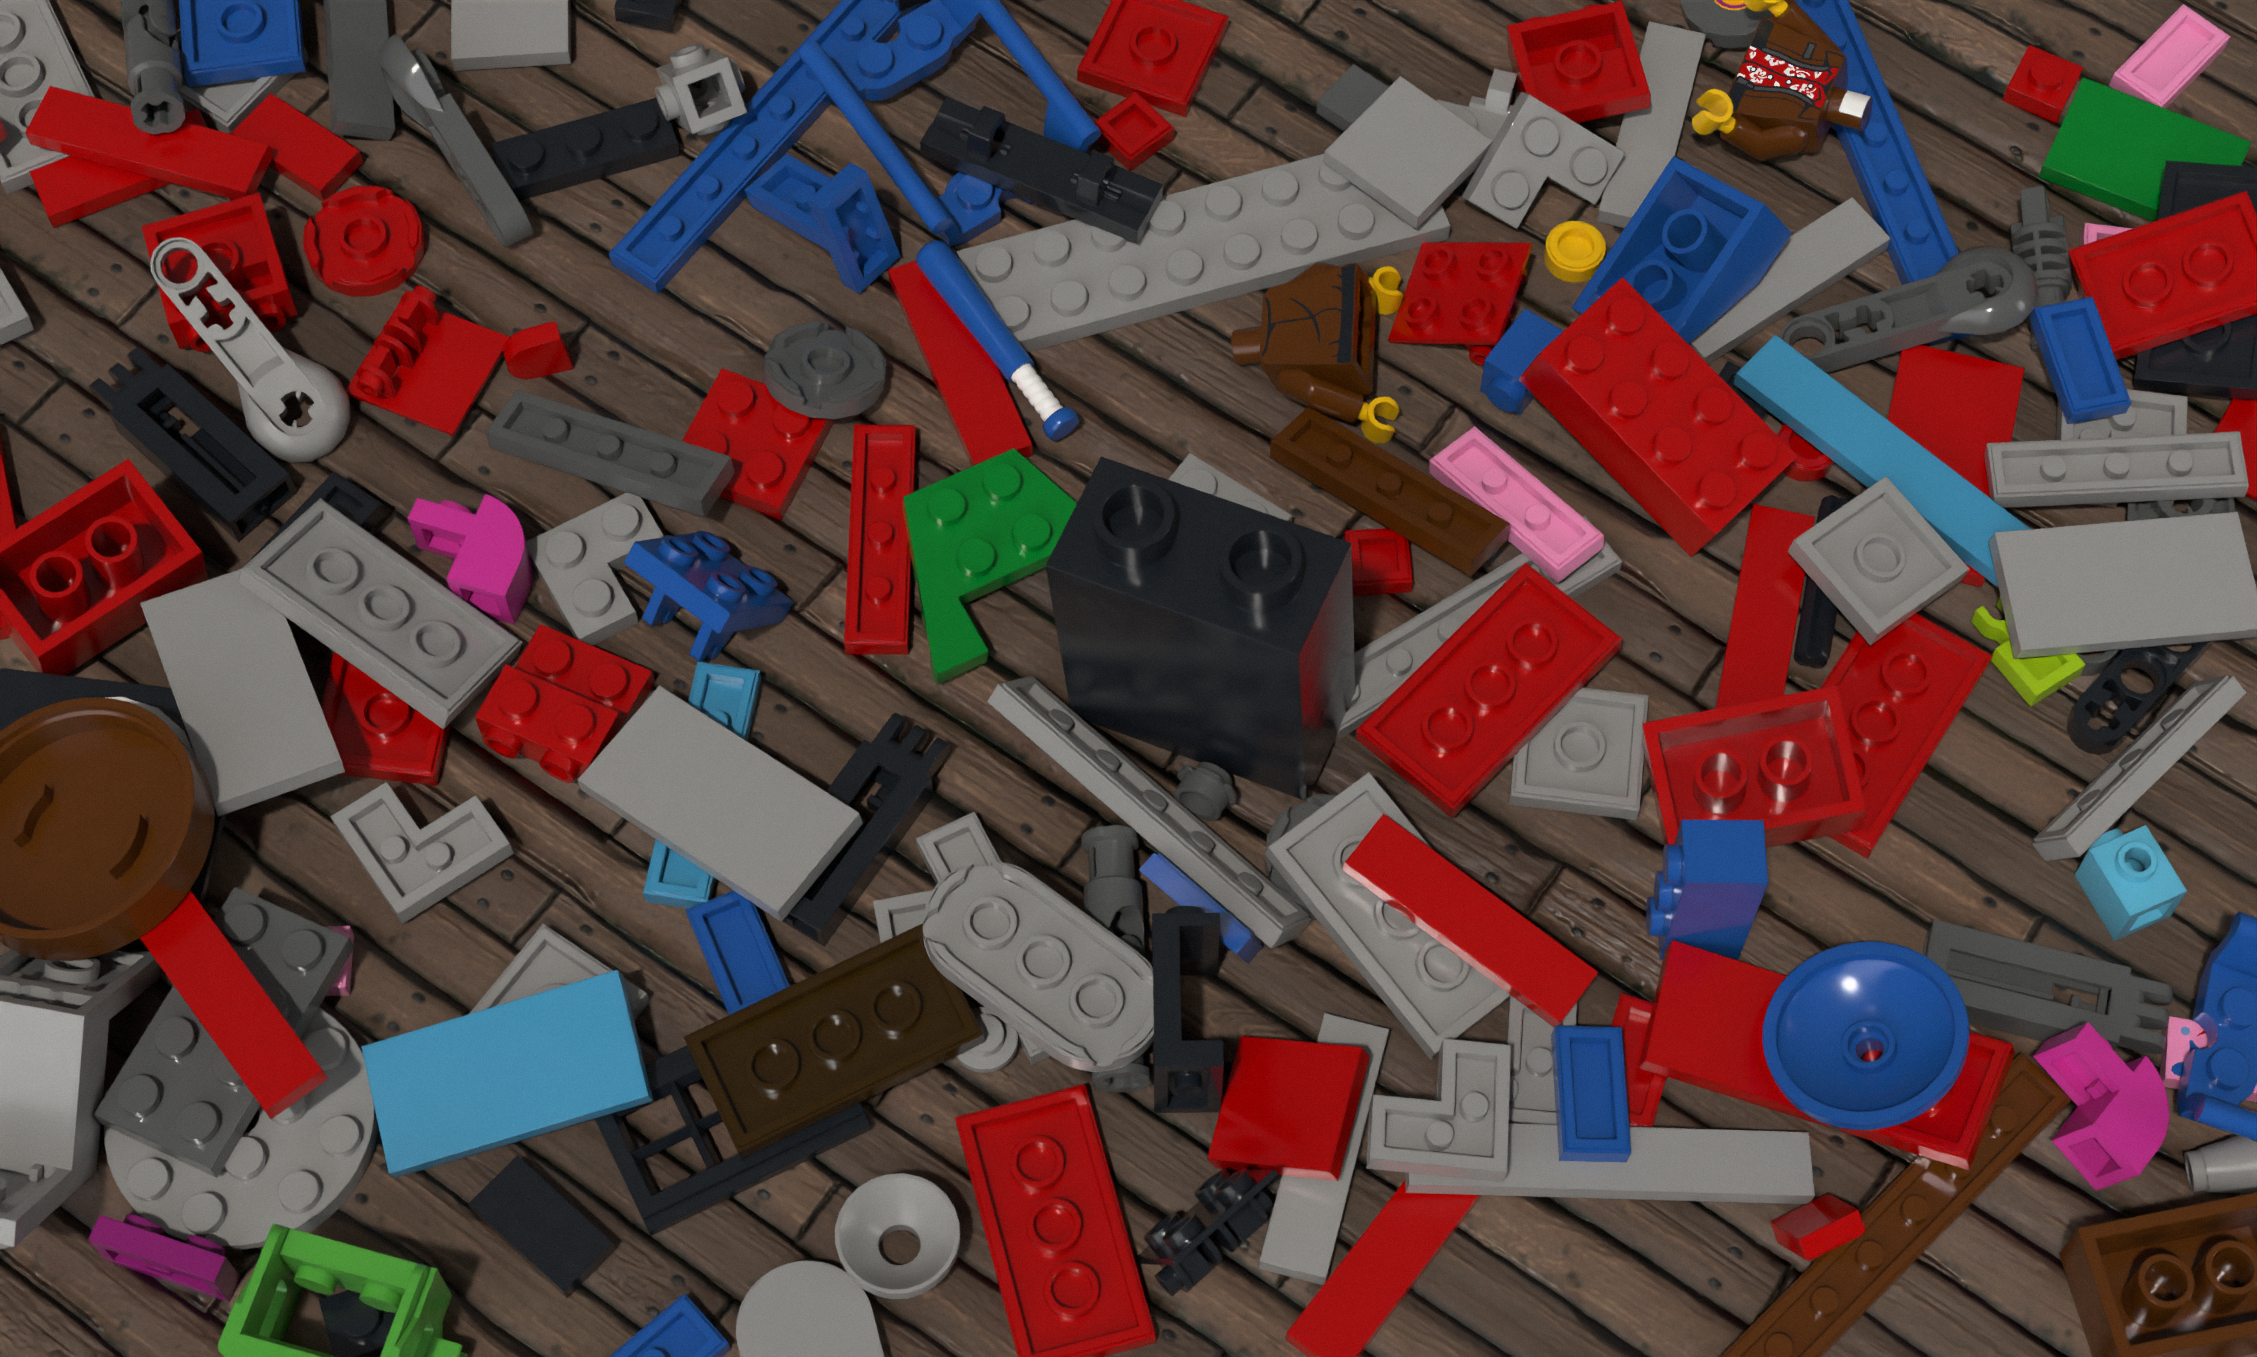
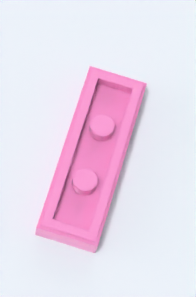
M1475 426L1429 460V473L1440 483L1509 522L1508 541L1557 583L1604 548V535Z

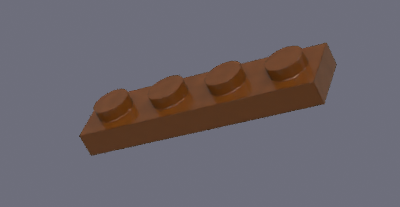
M1309 406L1271 440V459L1469 576H1472L1508 540L1509 522Z

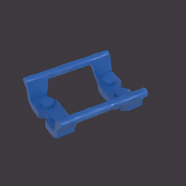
M931 0L898 19L899 35L891 42L879 43L873 41L868 36L830 58L819 42L814 40L805 44L798 54L930 231L935 235L940 234L948 246L967 243L1001 223L1000 205L1005 200L1019 198L1026 201L1029 205L1033 204L1034 201L963 172H958L947 184L945 193L936 198L865 105L864 100L882 101L890 98L941 69L948 63L953 49L958 47L971 31L975 30L976 22L983 17L1048 101L1043 136L1086 153L1089 145L1094 143L1101 135V130L1000 0Z
M2238 912L2232 921L2228 934L2219 946L2211 952L2200 979L2192 1021L2200 1024L2205 1030L2208 1037V1046L2206 1049L2195 1048L2185 1056L2177 1095L2179 1116L2257 1142V1112L2239 1107V1104L2253 1093L2257 1084V918Z

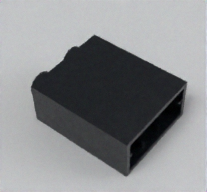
M1100 457L1046 564L1070 709L1085 721L1200 763L1208 762L1215 764L1230 774L1307 801L1355 694L1351 543Z

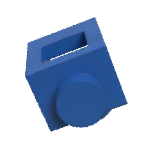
M1524 308L1486 357L1480 392L1487 395L1488 399L1499 409L1510 413L1516 412L1521 415L1535 396L1518 378L1537 355L1558 337L1563 330Z

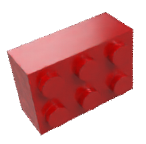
M128 458L0 539V625L37 672L66 675L145 624L147 621L140 603L209 580L203 553Z
M1838 685L1642 723V745L1664 845L1674 844L1681 820H1764L1766 848L1861 830L1863 828L1867 809Z

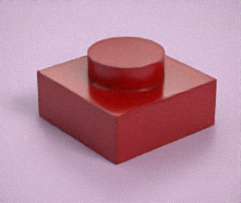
M2029 45L2007 86L2002 101L2057 124L2080 79L2084 67Z

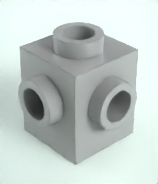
M694 44L681 48L669 55L671 63L656 68L662 85L655 87V94L663 115L667 121L674 119L676 124L692 134L697 132L698 135H705L719 131L728 126L730 119L747 113L740 94L745 91V84L733 58L728 59L727 56L711 47L704 49L703 44ZM701 80V89L698 93L691 95L688 85Z

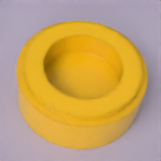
M1582 221L1563 222L1554 227L1547 236L1544 262L1550 273L1558 279L1570 283L1584 282L1592 278L1604 260L1606 243L1599 230Z

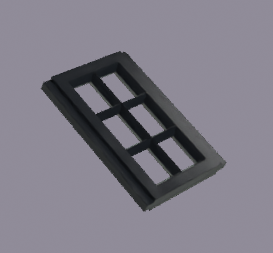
M684 1046L645 1065L653 1100L656 1101L671 1094L686 1125L635 1148L621 1117L654 1101L595 1118V1122L650 1236L871 1130V1125L859 1102L743 1159L736 1153L720 1161L705 1129L723 1120L718 1110L699 1118L684 1087L703 1079L688 1046ZM692 1137L707 1168L656 1191L642 1160L686 1138Z

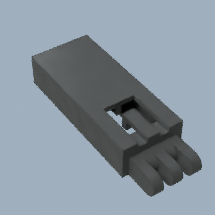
M1933 920L1925 936L1922 955L1940 966L1957 986L1967 1010L1969 1024L2045 1042L2051 1037L2089 1022L2099 1035L2111 1044L2113 1050L2117 1046L2150 1054L2164 1052L2166 1037L2159 1032L2140 1028V1026L2155 1030H2163L2168 1027L2169 1011L2161 1007L2144 1004V1002L2159 1006L2170 1005L2174 991L2170 985L2130 975L2131 967ZM2053 986L2098 996L2097 1005L2080 1002L2081 996L2074 994L2070 998L2068 1005L2053 1002Z

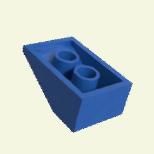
M1673 156L1572 306V309L1582 315L1623 277L1689 344L1760 282L1792 232L1765 204Z

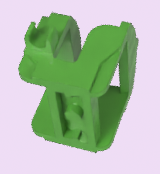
M273 1223L255 1269L235 1300L218 1342V1350L223 1357H337L283 1342V1338L303 1287L327 1295L333 1294L335 1288L339 1287L361 1293L359 1299L373 1308L396 1313L380 1357L468 1356V1354L461 1352L463 1345L443 1339V1320L452 1294L437 1268Z

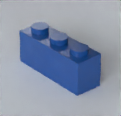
M1681 820L1674 844L1664 845L1663 871H1656L1654 897H1648L1646 904L1647 935L1658 936L1659 960H1663L1665 948L1672 940L1735 960L1739 959L1768 885L1764 820Z

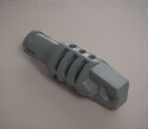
M2043 185L2021 189L2022 222L2010 224L2013 253L2023 258L2034 272L2038 289V297L2034 308L2065 302V299L2070 295L2073 285L2064 215L2051 217L2049 198ZM2030 322L2032 349L2041 352Z

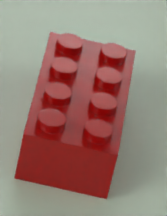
M1623 277L1545 347L1518 378L1690 557L1696 554L1798 457Z

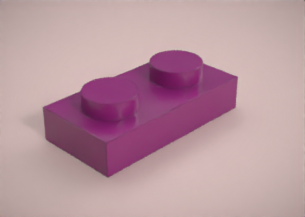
M127 1214L123 1222L99 1215L88 1241L105 1261L230 1302L241 1277L225 1257L227 1250L219 1244L194 1235H189L186 1243L162 1236L165 1230L161 1226L132 1214Z

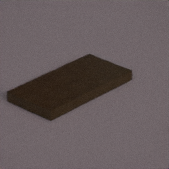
M923 923L684 1036L691 1055L741 1159L985 1042L984 1034L961 989L944 977L931 962L924 945Z

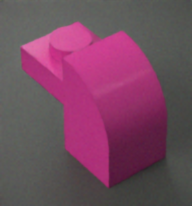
M487 494L484 495L476 515L472 514L466 507L453 501L443 500L438 504L417 498L407 518L419 549L455 559L446 577L450 591L487 617L515 625L532 586L533 564L522 526L514 512L505 503Z
M2089 1022L2047 1039L2033 1057L2078 1106L2051 1141L2096 1191L2139 1176L2162 1145L2169 1124L2167 1093L2153 1063L2147 1056H2143L2125 1064L2113 1050L2111 1044L2099 1035Z

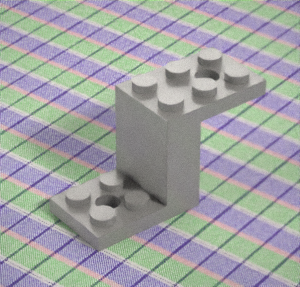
M121 947L106 954L87 959L51 961L25 956L10 949L0 957V1249L15 1247L97 1172L101 1124L94 1116V1113L103 1100L109 1020L160 979L161 967L150 952Z

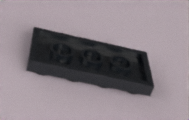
M2166 161L2158 220L2246 190L2257 214V167ZM2257 314L2139 352L2134 376V389L2257 400Z

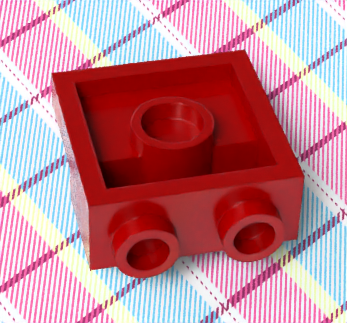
M1622 1L1603 5H1588L1576 11L1548 17H1532L1520 23L1507 25L1508 56L1513 73H1517L1516 84L1519 95L1521 92L1529 94L1576 123L1650 108V89Z
M260 193L141 226L150 260L155 248L169 238L183 237L195 242L270 333L280 330L285 325L286 318L298 315ZM184 250L175 251L164 260L162 266L163 274L170 282L176 284L186 283L196 275L198 269L197 259L190 252ZM210 277L199 292L184 297L182 301L188 306L196 296L210 315L209 319L204 322V325L209 328L214 324H218L225 330L233 324L229 313L235 308V305L229 303L222 307L213 299L206 288L216 285L218 282L215 278ZM158 285L167 321L179 349L191 347L197 352L212 351Z
M540 624L516 666L512 667L507 664L504 666L475 715V719L483 742L494 752L512 759L520 754L538 762L540 767L550 776L566 783H572L575 778L579 779L642 706L655 683L653 672L649 669Z

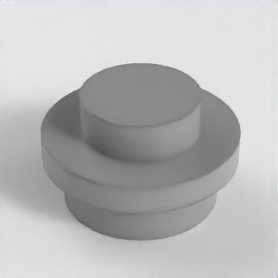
M986 1007L971 1009L984 1034L985 1042L955 1057L969 1070L979 1073L997 1071L1006 1066L1017 1051V1030Z

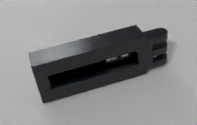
M136 347L127 354V358L133 367L139 371L135 376L119 362L108 370L112 379L120 386L117 391H114L101 378L96 379L89 385L92 393L110 410L108 413L117 431L238 543L297 494L292 479L284 468L168 363L161 368L140 348ZM172 405L200 429L191 437L186 433L181 436L182 445L172 438L182 430L179 421L174 416L170 417L165 412Z
M894 713L888 719L871 743L865 739L826 791L847 806L853 808L873 780L880 784L881 787L874 796L870 794L866 802L867 808L875 812V815L867 825L866 819L861 817L863 824L782 921L824 947L934 796L932 776L945 760L950 750L949 743L941 738H936L923 756L920 755L919 752L924 747L929 737V732L918 725L912 728L902 743H899L898 739L903 734L908 720L898 713Z

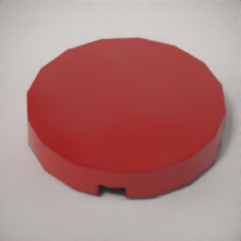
M354 186L332 194L321 203L323 208L316 213L314 219L311 215L304 226L303 249L313 275L329 290L349 297L376 296L396 289L415 273L424 257L425 233L415 207L407 199L404 201L400 197L394 196L392 190L380 186Z

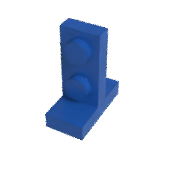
M786 153L744 190L751 207L829 251L842 284L858 294L901 257L867 171L851 162L833 178H830Z

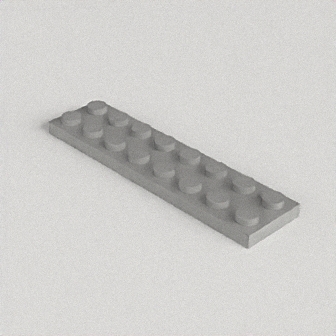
M1324 154L1163 196L1137 244L1075 219L958 250L956 253L957 258L964 265L1026 352H1031L1284 284L1316 262H1326L1342 266L1351 263L1358 264L1418 248L1424 242L1444 241L1449 239L1450 224L1442 205H1440L1416 229L1324 163Z

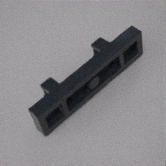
M949 97L945 98L934 121L920 141L921 156L1136 244L1163 197V184L1116 166L1114 158L1095 150H1092L1089 155L1006 121L1004 113L986 106L978 110ZM993 140L1000 142L999 148L994 156L991 157Z

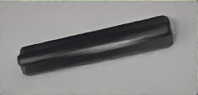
M1834 495L1824 497L1818 510L1816 524L1851 500L1848 498H1838ZM1808 574L1793 657L1797 664L1817 669L1824 667L1830 657L1838 608Z

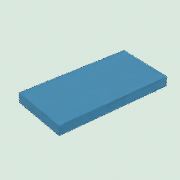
M619 970L361 1046L388 1173L394 1178L654 1101L624 976Z

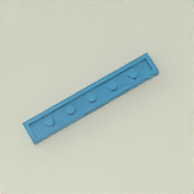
M1774 335L1736 373L1733 383L1735 386L1866 487L1870 488L1886 476L1962 561L1998 587L1989 540L1995 532L2030 529L2028 526L1777 335Z

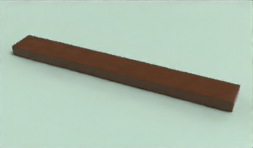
M2021 1052L2011 1063L1970 1170L1919 1155L1860 1215L1866 1229L1862 1233L1863 1235L1821 1255L1721 1357H1823L2062 1113L2072 1101L2071 1098L2054 1080Z

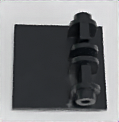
M1243 1168L1239 1171H1233L1231 1174L1226 1169L1220 1170L1195 1191L1194 1195L1199 1202L1182 1217L1179 1218L1176 1213H1172L1147 1232L1144 1240L1149 1246L1139 1253L1134 1260L1138 1264L1160 1265L1162 1269L1155 1275V1278L1169 1295L1174 1296L1180 1289L1184 1292H1189L1195 1284L1213 1269L1205 1258L1216 1266L1223 1261L1220 1251L1208 1236L1212 1234L1226 1250L1234 1252L1238 1248L1236 1239L1238 1242H1244L1257 1229L1268 1222L1266 1213L1274 1206L1262 1189L1279 1174L1275 1169L1247 1170V1168Z

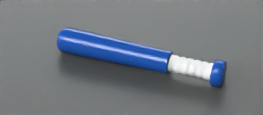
M940 240L925 244L916 256V263L921 272L989 355L1008 382L1016 383L1017 387L1022 390L1023 395L1028 398L1029 403L1035 407V411L1040 414L1041 419L1044 421L1042 428L1045 435L1053 441L1065 437L1077 426L1079 422L1077 413L1071 407L1060 405L1058 399L1054 397V394L1048 389L1047 385L1033 368L1034 361L1011 333L951 248Z

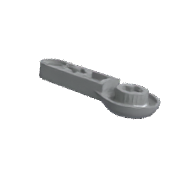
M183 237L169 238L161 242L153 251L150 260L151 273L165 294L237 380L246 426L255 443L270 456L290 463L311 462L332 452L345 437L351 418L349 396L340 379L324 366L281 347L206 253L195 242ZM184 250L196 257L198 269L196 275L190 281L176 284L165 278L162 266L169 254ZM210 277L215 278L218 282L216 285L206 288L213 299L222 307L229 303L235 305V308L229 313L233 324L225 330L218 324H214L209 328L204 325V322L209 319L210 315L196 296L188 306L182 301L184 297L199 292ZM292 396H296L300 403L304 396L314 402L308 409L312 420L303 427H300L296 420L293 421L292 427L282 421V418L288 413L284 402Z

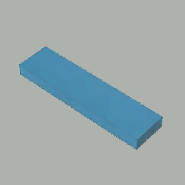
M697 662L688 704L748 742L762 681L760 671ZM655 840L643 895L645 902L692 908L701 903H707V901L713 898L717 879L658 840Z

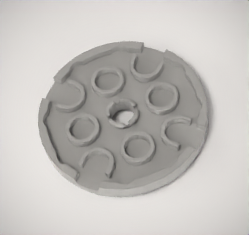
M318 1008L300 1038L324 1071L328 1080L273 1119L269 1118L260 1105L258 1108L260 1114L257 1125L250 1132L242 1135L217 1178L104 1125L105 1150L111 1173L121 1193L140 1217L161 1226L165 1230L163 1233L165 1237L186 1243L189 1235L199 1236L219 1244L227 1250L226 1254H243L242 1250L264 1246L272 1223L308 1233L332 1216L349 1198L361 1181L371 1161L379 1130L363 1054L356 1041L335 1018L321 1008Z

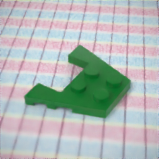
M1014 448L903 497L902 508L914 576L917 579L921 601L924 633L927 635L930 652V667L932 677L937 685L984 664L988 660L989 651L963 605L1046 568V564L1077 505L1072 498Z

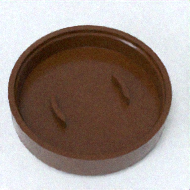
M100 697L78 698L54 703L35 710L0 731V943L7 948L25 956L51 961H73L103 955L135 941L152 930L179 905L193 886L206 861L211 846L215 817L213 795L205 771L197 758L171 728L155 714L130 702Z

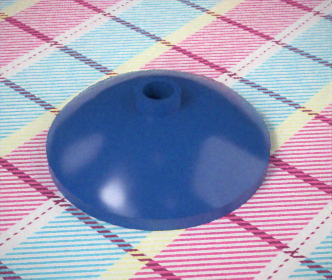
M1868 941L1843 944L1827 949L1807 959L1795 968L1780 984L1769 1003L1763 1024L1764 1055L1773 1080L1782 1094L1795 1107L1808 1116L1831 1126L1854 1130H1874L1891 1127L1914 1119L1929 1110L1948 1093L1960 1076L1966 1062L1970 1043V1026L1967 1010L1957 986L1948 974L1921 953L1900 945L1885 942ZM1869 1050H1878L1883 1053L1878 1060L1872 1062L1860 1059Z

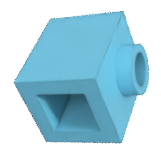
M2146 825L2126 834H2123L2120 829H2113L2103 833L2087 849V854L2074 875L2114 941L2171 917L2187 892Z

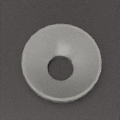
M906 1173L886 1174L873 1178L859 1186L847 1198L837 1218L835 1245L840 1263L850 1278L862 1289L876 1296L888 1299H908L924 1294L937 1286L947 1276L956 1260L960 1245V1223L954 1205L948 1196L934 1183L920 1176ZM896 1230H906L913 1233L921 1244L917 1257L904 1265L890 1264L880 1254L882 1240L889 1233Z

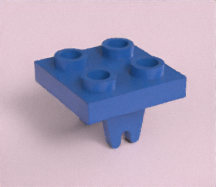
M697 531L690 534L667 535L662 538L635 541L624 564L655 586L642 619L652 627L656 626L659 621L668 624L680 606H682L703 623L690 651V656L698 662H702L706 656L712 660L717 658L735 631L783 622L794 602L776 589L777 581L770 574L753 566H745L729 554L730 547L724 540L709 532Z

